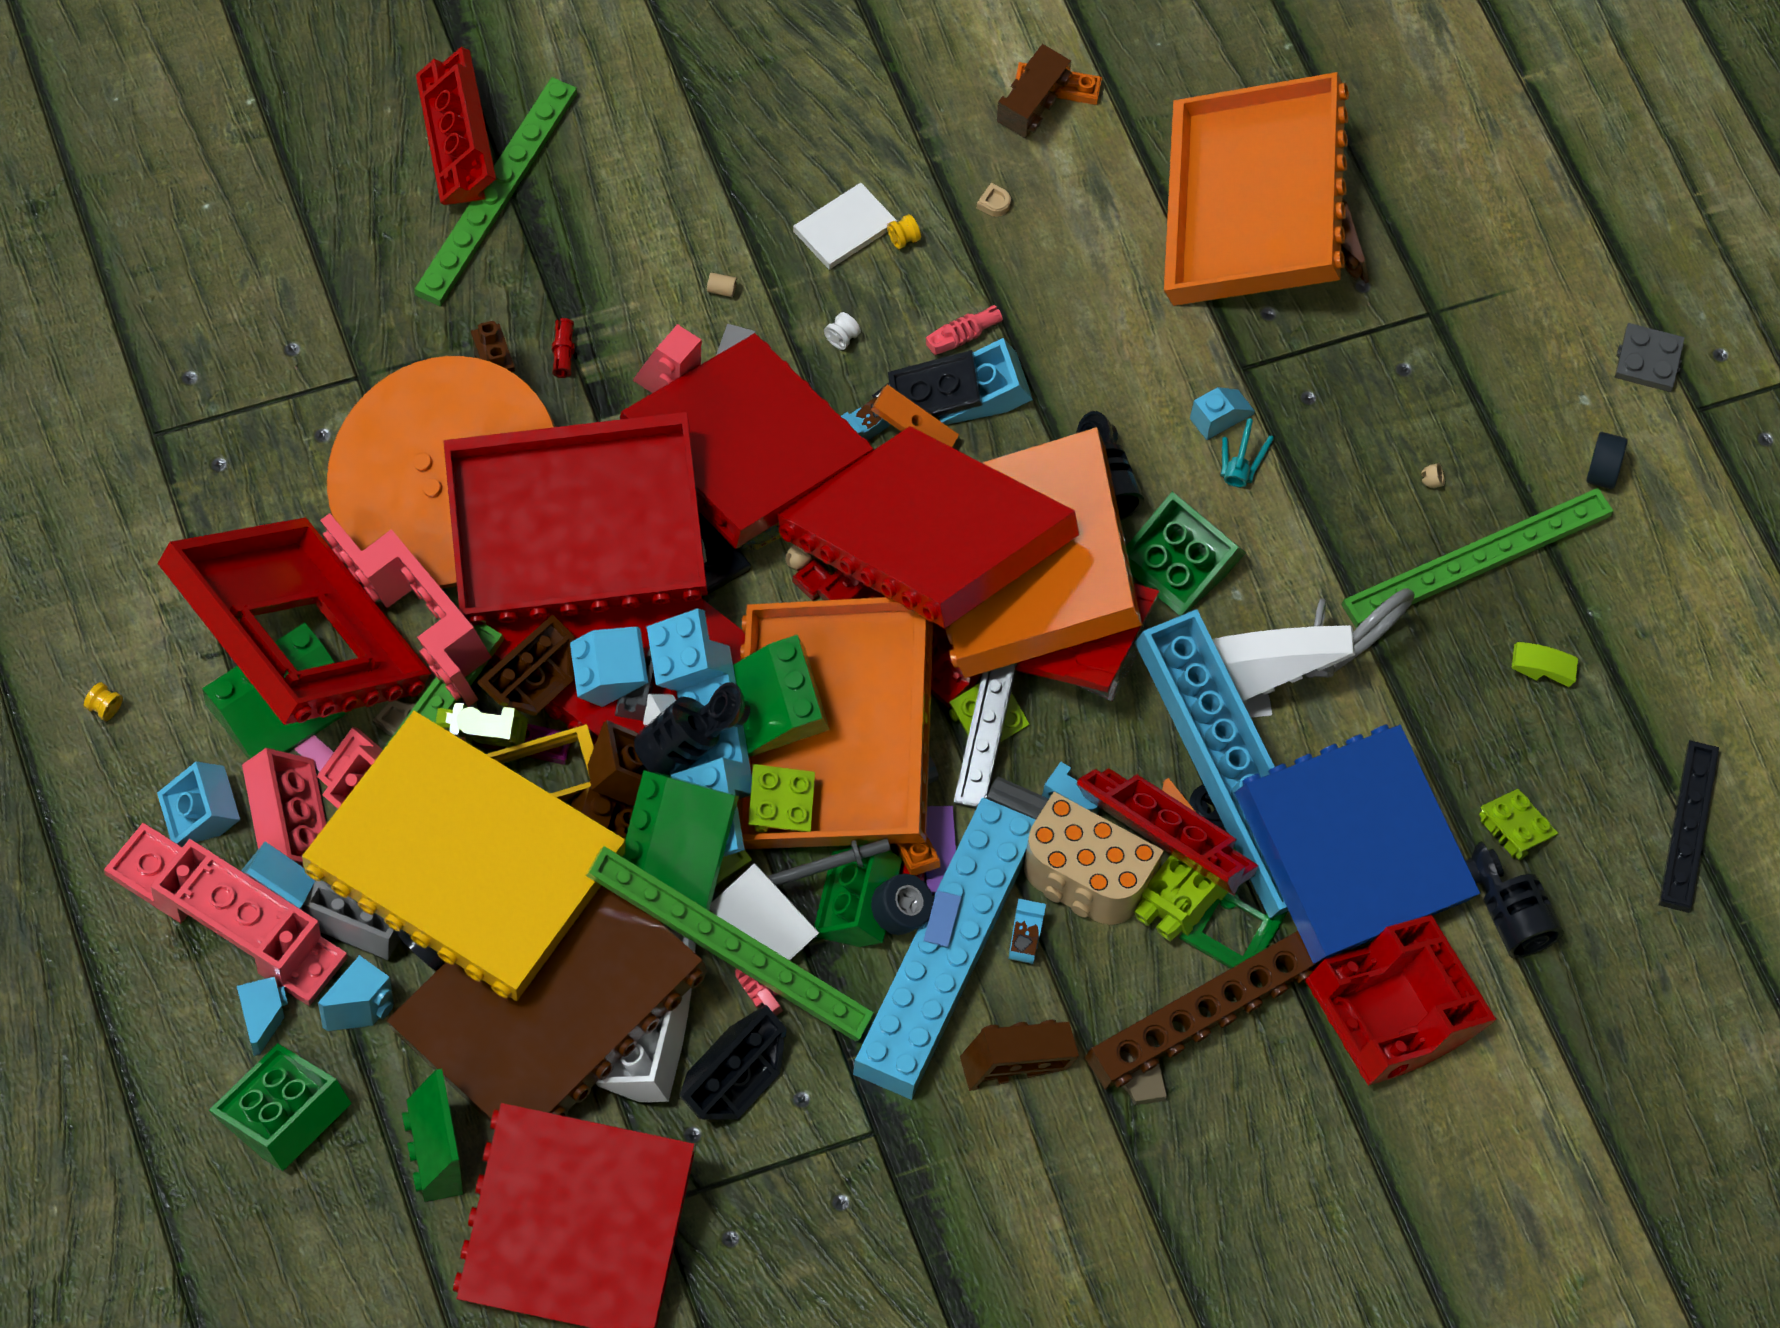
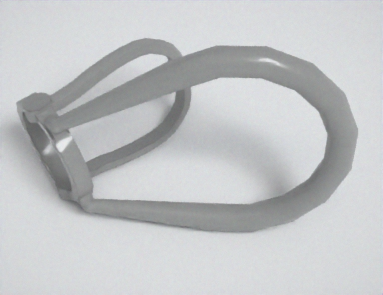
M1408 588L1398 591L1376 608L1353 632L1355 656L1321 671L1315 669L1304 675L1308 678H1329L1334 676L1336 671L1368 649L1398 621L1411 605L1415 596L1414 592ZM1320 598L1313 627L1323 626L1326 610V599Z

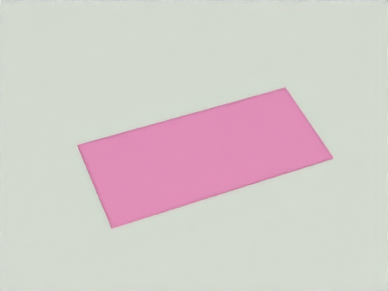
M315 735L294 748L301 756L313 759L315 768L319 772L334 753Z

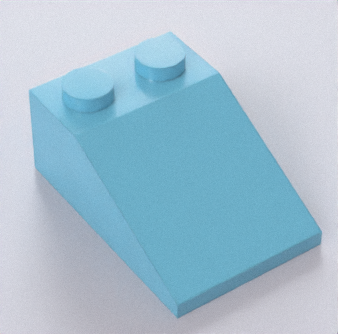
M1004 338L973 352L983 405L940 416L939 418L942 423L948 425L1006 413L1033 400L1017 352Z

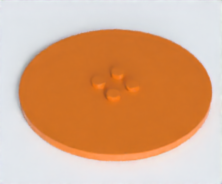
M443 356L418 361L405 366L382 379L365 393L352 408L338 431L331 450L327 472V494L331 514L361 551L392 529L440 588L456 587L457 581L443 440L555 427V424L542 400L527 383L506 368L490 361L466 356Z

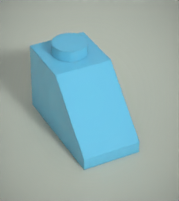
M1217 387L1194 400L1190 420L1204 438L1208 440L1254 415L1255 410L1239 390Z
M275 976L237 986L254 1056L261 1054L284 1019L282 1006L288 1005L284 986L277 988Z

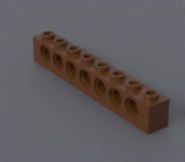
M1296 931L1092 1047L1085 1056V1059L1105 1090L1113 1085L1116 1088H1120L1133 1079L1131 1074L1140 1069L1143 1073L1150 1071L1159 1064L1157 1059L1168 1055L1169 1058L1178 1055L1185 1049L1184 1044L1191 1040H1194L1195 1043L1204 1040L1211 1034L1210 1029L1217 1025H1220L1221 1028L1230 1025L1237 1019L1236 1014L1243 1010L1247 1014L1256 1010L1263 1004L1262 999L1269 995L1273 999L1285 993L1289 989L1287 985L1295 980L1298 984L1305 982L1306 977L1313 972L1312 970L1318 963L1313 964L1299 932ZM1276 963L1284 964L1287 967L1288 973L1279 971ZM1250 977L1259 979L1262 987H1255L1251 983ZM1224 992L1234 994L1237 1002L1228 1001L1225 998ZM1198 1007L1207 1008L1211 1013V1017L1201 1015ZM1172 1022H1180L1184 1026L1185 1032L1176 1031ZM1146 1037H1154L1158 1041L1159 1047L1150 1046L1146 1041ZM1119 1052H1128L1132 1056L1133 1062L1122 1060Z

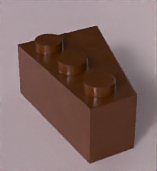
M1042 43L1025 66V71L1020 79H1015L1011 84L1013 89L1008 97L1002 96L998 101L997 122L1025 139L1030 131L1035 133L1043 120L1040 117L1045 108L1048 110L1052 108L1058 97L1055 93L1060 86L1065 87L1073 74L1070 71L1071 60Z
M1046 1020L1040 1024L1028 1025L1027 1022H1019L1010 1027H1000L997 1024L986 1026L981 1029L978 1036L960 1055L969 1091L979 1089L981 1082L997 1079L999 1085L1008 1083V1076L1027 1073V1077L1032 1078L1064 1071L1079 1057L1069 1021L1056 1022V1020Z

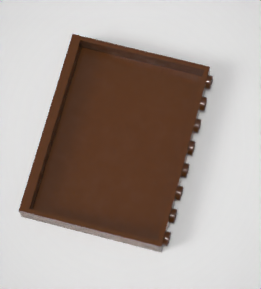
M601 885L518 1001L513 1000L509 996L508 998L499 996L492 990L491 985L483 980L480 982L473 980L465 973V969L456 963L453 965L445 963L386 1021L392 1031L434 1070L442 1068L444 1080L490 1123L494 1109L499 1110L501 1103L567 1116V1111L576 1102H582L589 1095L591 1087L599 1079H605L612 1072L614 1064L622 1056L626 1057L632 1053L637 1045V1041L645 1033L649 1034L655 1030L660 1022L659 1019L667 1011H673L682 1001V996L690 988L694 989L701 984L707 969L703 960L661 922Z

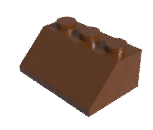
M605 721L587 765L592 791L631 806L635 805L643 770L648 771L638 758L634 748V738L637 732L610 721Z

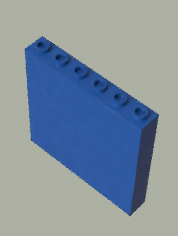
M1385 724L1372 730L1371 736L1366 738L1362 734L1356 735L1346 740V745L1338 748L1337 744L1330 745L1320 751L1321 755L1314 758L1311 753L1304 755L1294 761L1295 765L1288 768L1285 763L1270 769L1267 776L1261 777L1259 773L1242 780L1244 785L1234 792L1313 964L1376 939L1388 926L1428 915H1436L1463 904L1480 894L1401 724L1390 729Z

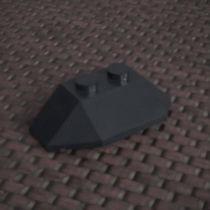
M763 1005L730 1026L687 1072L680 1092L681 1099L699 1119H739L779 1076L787 1028L767 1005Z

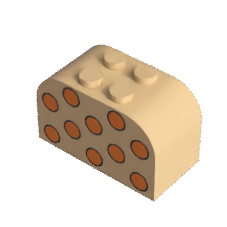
M1053 792L1031 827L1024 860V872L1030 884L1043 892L1049 900L1067 905L1080 917H1089L1102 924L1114 925L1125 922L1134 915L1136 907L1142 901V893L1160 868L1164 850L1064 796Z

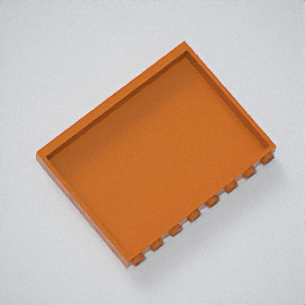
M1337 72L1173 100L1164 292L1173 306L1340 280L1341 268L1345 266L1341 244L1345 243L1342 219L1346 218V210L1342 198L1347 192L1343 171L1347 170L1344 147L1348 146V139L1344 130V124L1348 123L1345 100L1349 99V90L1347 84L1342 83Z
M1096 427L982 462L1075 510L1079 536L946 627L948 640L954 647L953 650L949 651L954 668L959 667L964 678L1141 626L1142 623L1106 447L1098 428Z
M887 597L747 604L746 615L742 617L745 644H742L740 648L741 660L768 644L798 634L806 648L830 730L749 757L751 775L753 764L813 771L815 772L810 832L768 828L767 832L755 831V826L748 825L750 796L739 799L737 807L744 849L851 845L853 840H856L857 845H866L886 838L889 844L926 843L933 622L928 621L920 614L908 610L902 604Z

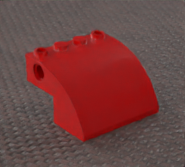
M1432 915L1386 927L1368 947L1324 959L1305 979L1312 995L1317 999L1329 1023L1335 1029L1344 1048L1350 1054L1359 1069L1360 1075L1365 1079L1368 1086L1401 1076L1442 1057L1482 1032L1496 1020Z

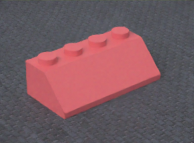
M265 748L242 764L257 846L259 849L264 842H267L304 868L302 855L326 825L314 760Z

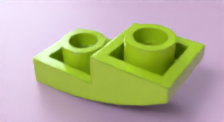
M1525 642L1514 644L1512 669L1536 681L1545 675L1567 687L1576 682L1577 657L1538 644Z

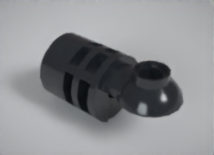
M1090 411L1080 420L1076 434L1098 428L1106 447L1121 521L1133 515L1141 508L1144 497L1123 447L1116 444L1118 440L1116 427L1102 413Z
M727 682L719 686L713 693L709 703L705 706L693 698L680 697L637 733L634 738L636 754L650 772L671 776V774L686 770L718 743L722 731H726L733 726L741 727L747 722L750 715V704L745 701L741 689L733 682Z
M1482 841L1479 842L1471 858L1465 860L1476 885L1483 884L1487 892L1483 901L1508 955L1511 958H1523L1536 954L1555 944L1563 936L1564 931L1539 878L1535 874H1525L1502 883L1500 877L1504 876V871L1493 848L1488 850Z

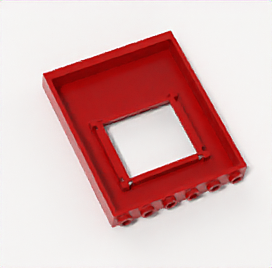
M306 517L170 541L157 563L284 725L295 722L303 723L308 719L324 718L334 713L349 712L364 706L371 707L381 702H393L407 696H417L424 690L425 682L431 675L429 669ZM316 604L358 658L297 671L254 616Z

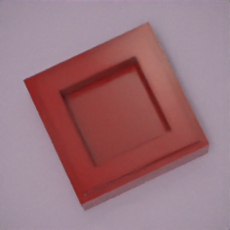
M814 559L792 577V582L814 601L819 597L817 588L831 574Z

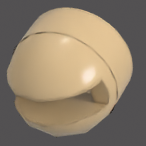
M1440 463L1426 466L1422 470L1421 476L1424 477L1422 483L1429 488L1444 486L1445 477Z
M794 544L785 556L786 564L794 570L803 569L812 560L808 553Z

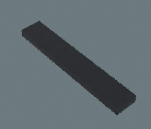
M1691 740L1687 744L1659 906L1687 913L1691 910L1719 747Z

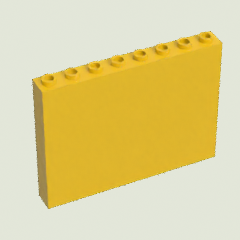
M413 711L304 852L302 860L305 873L313 880L318 882L321 880L331 885V889L337 895L343 898L349 896L358 902V906L370 915L376 913L381 916L390 928L395 931H405L411 935V939L417 945L423 948L429 946L437 951L438 956L450 965L456 963L464 968L465 973L473 980L478 982L483 980L491 985L492 990L503 998H508L509 996L513 1000L518 1001L601 885L586 876L598 852L605 846L622 857L625 853V839L428 718Z

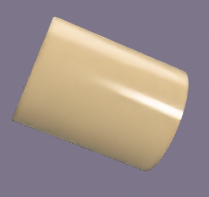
M711 272L708 279L707 292L733 297L737 277Z

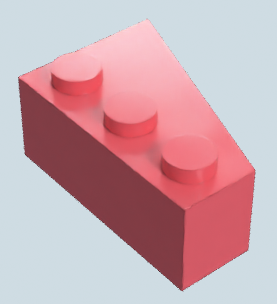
M677 324L654 350L633 381L653 393L701 365L702 339Z

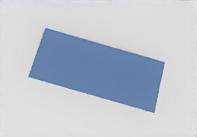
M936 891L923 941L948 947L961 896Z

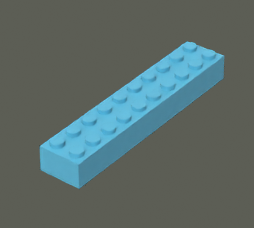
M1196 609L1143 631L1134 643L1227 833L1237 839L1234 846L1236 851L1259 865L1255 875L1250 880L1269 919L1289 910L1234 792L1244 785L1242 780L1257 773L1261 777L1269 775L1268 771L1275 766Z
M981 798L937 889L938 891L961 896L949 945L946 947L923 941L928 921L918 928L855 1059L853 1075L910 1100L913 1099L1024 864L1029 833L1036 819L986 798Z

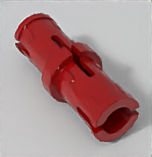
M560 318V321H555V340L551 348L552 353H554L552 374L558 378H566V375L568 377L571 376V358L575 352V344L572 340L574 322L567 318Z

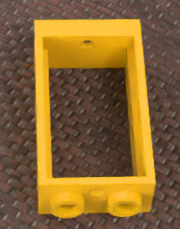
M585 724L486 755L502 764L578 741L588 772L587 765L594 746L588 726ZM583 783L550 794L561 801H566L590 787L591 783Z

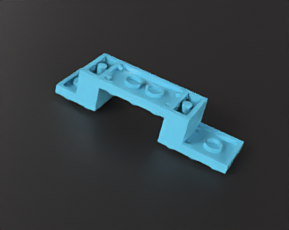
M697 608L646 626L657 686L677 691L678 698H693L705 706L709 703L713 693L719 686L727 682L736 684L730 646L709 640L705 610ZM733 726L726 731H722L718 743L691 765L689 769L671 774V776L739 796V799L750 796L752 775L743 726ZM737 806L724 856L745 850Z

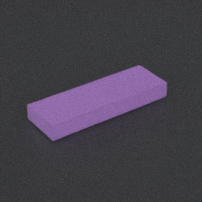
M927 806L926 834L940 859V868L925 872L926 885L932 895H935L956 852L953 806Z

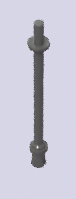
M887 838L858 847L856 840L851 841V850L767 877L776 886L855 861L862 868L864 867L862 859L890 851L891 848ZM726 889L715 892L713 894L712 902Z

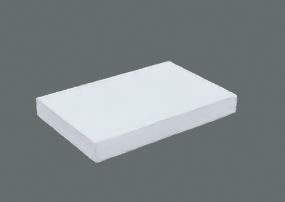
M859 183L795 224L793 232L830 270L887 233V223L897 222V220L862 183Z
M755 863L710 905V909L715 915L788 960H791L819 934L817 929Z

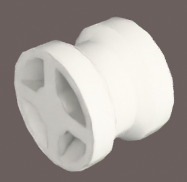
M844 312L839 313L835 317L833 324H828L824 328V334L828 341L841 350H844L850 344L851 338H856L861 333L857 321Z

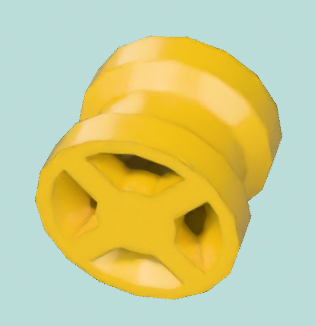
M912 215L903 216L899 222L892 221L887 223L889 237L897 249L904 248L906 243L910 241L915 243L921 240L919 226Z
M99 682L88 692L83 705L84 708L91 712L96 711L98 717L103 721H108L120 709L123 697L117 692H110L107 685Z

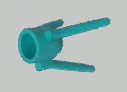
M1251 418L1247 419L1238 457H1233L1229 461L1228 438H1222V469L1220 476L1224 477L1225 483L1233 487H1245L1247 483H1252L1254 474L1274 439L1272 435L1267 438L1250 467L1249 461L1244 457L1253 422Z

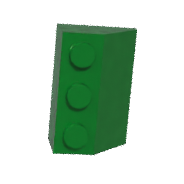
M852 847L832 851V855L851 850ZM887 851L862 859L864 865L862 868L855 861L828 870L814 927L819 932L815 937L857 947L883 943L886 930L882 929L874 919L871 910L872 896L879 885L893 876L899 875L902 858L892 851Z

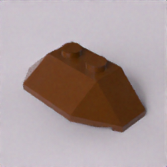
M552 614L477 683L499 705L515 708L518 711L536 716L574 680L570 642L574 641V635Z

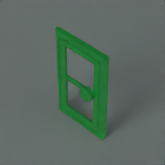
M1228 892L1222 900L1216 899L1205 911L1201 920L1193 926V930L1188 936L1182 932L1179 939L1231 969L1268 948L1287 912L1269 919L1267 914L1265 915L1239 900L1237 893L1234 896ZM1219 902L1225 909H1233L1237 906L1262 921L1243 956L1202 932Z

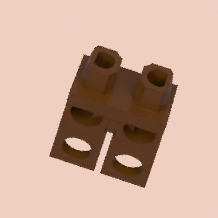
M489 321L479 324L478 329L471 330L474 358L490 361L511 372H515V367L499 323L496 324L495 321Z

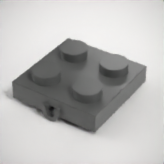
M1628 323L1622 345L1619 344L1616 356L1619 359L1614 378L1671 392L1676 373L1680 371L1682 362L1680 356L1685 337Z

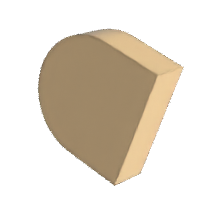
M990 183L977 202L976 208L991 216H1002L1010 208L1011 197L1005 189Z

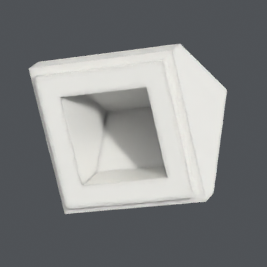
M648 694L643 724L648 725L675 702L674 695Z

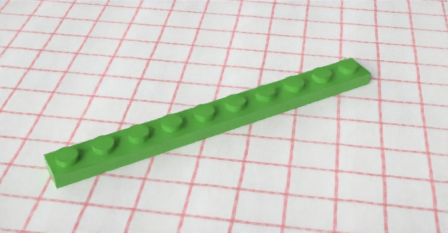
M551 77L494 165L496 180L484 189L485 200L470 202L415 287V296L440 307L442 306L576 97V87Z
M1596 488L1343 599L1342 607L1355 628H1357L1383 602L1404 588L1414 592L1415 596L1411 605L1605 520L1612 516L1613 509L1599 488Z
M604 846L600 849L586 874L587 877L855 1042L860 1040L874 1012Z

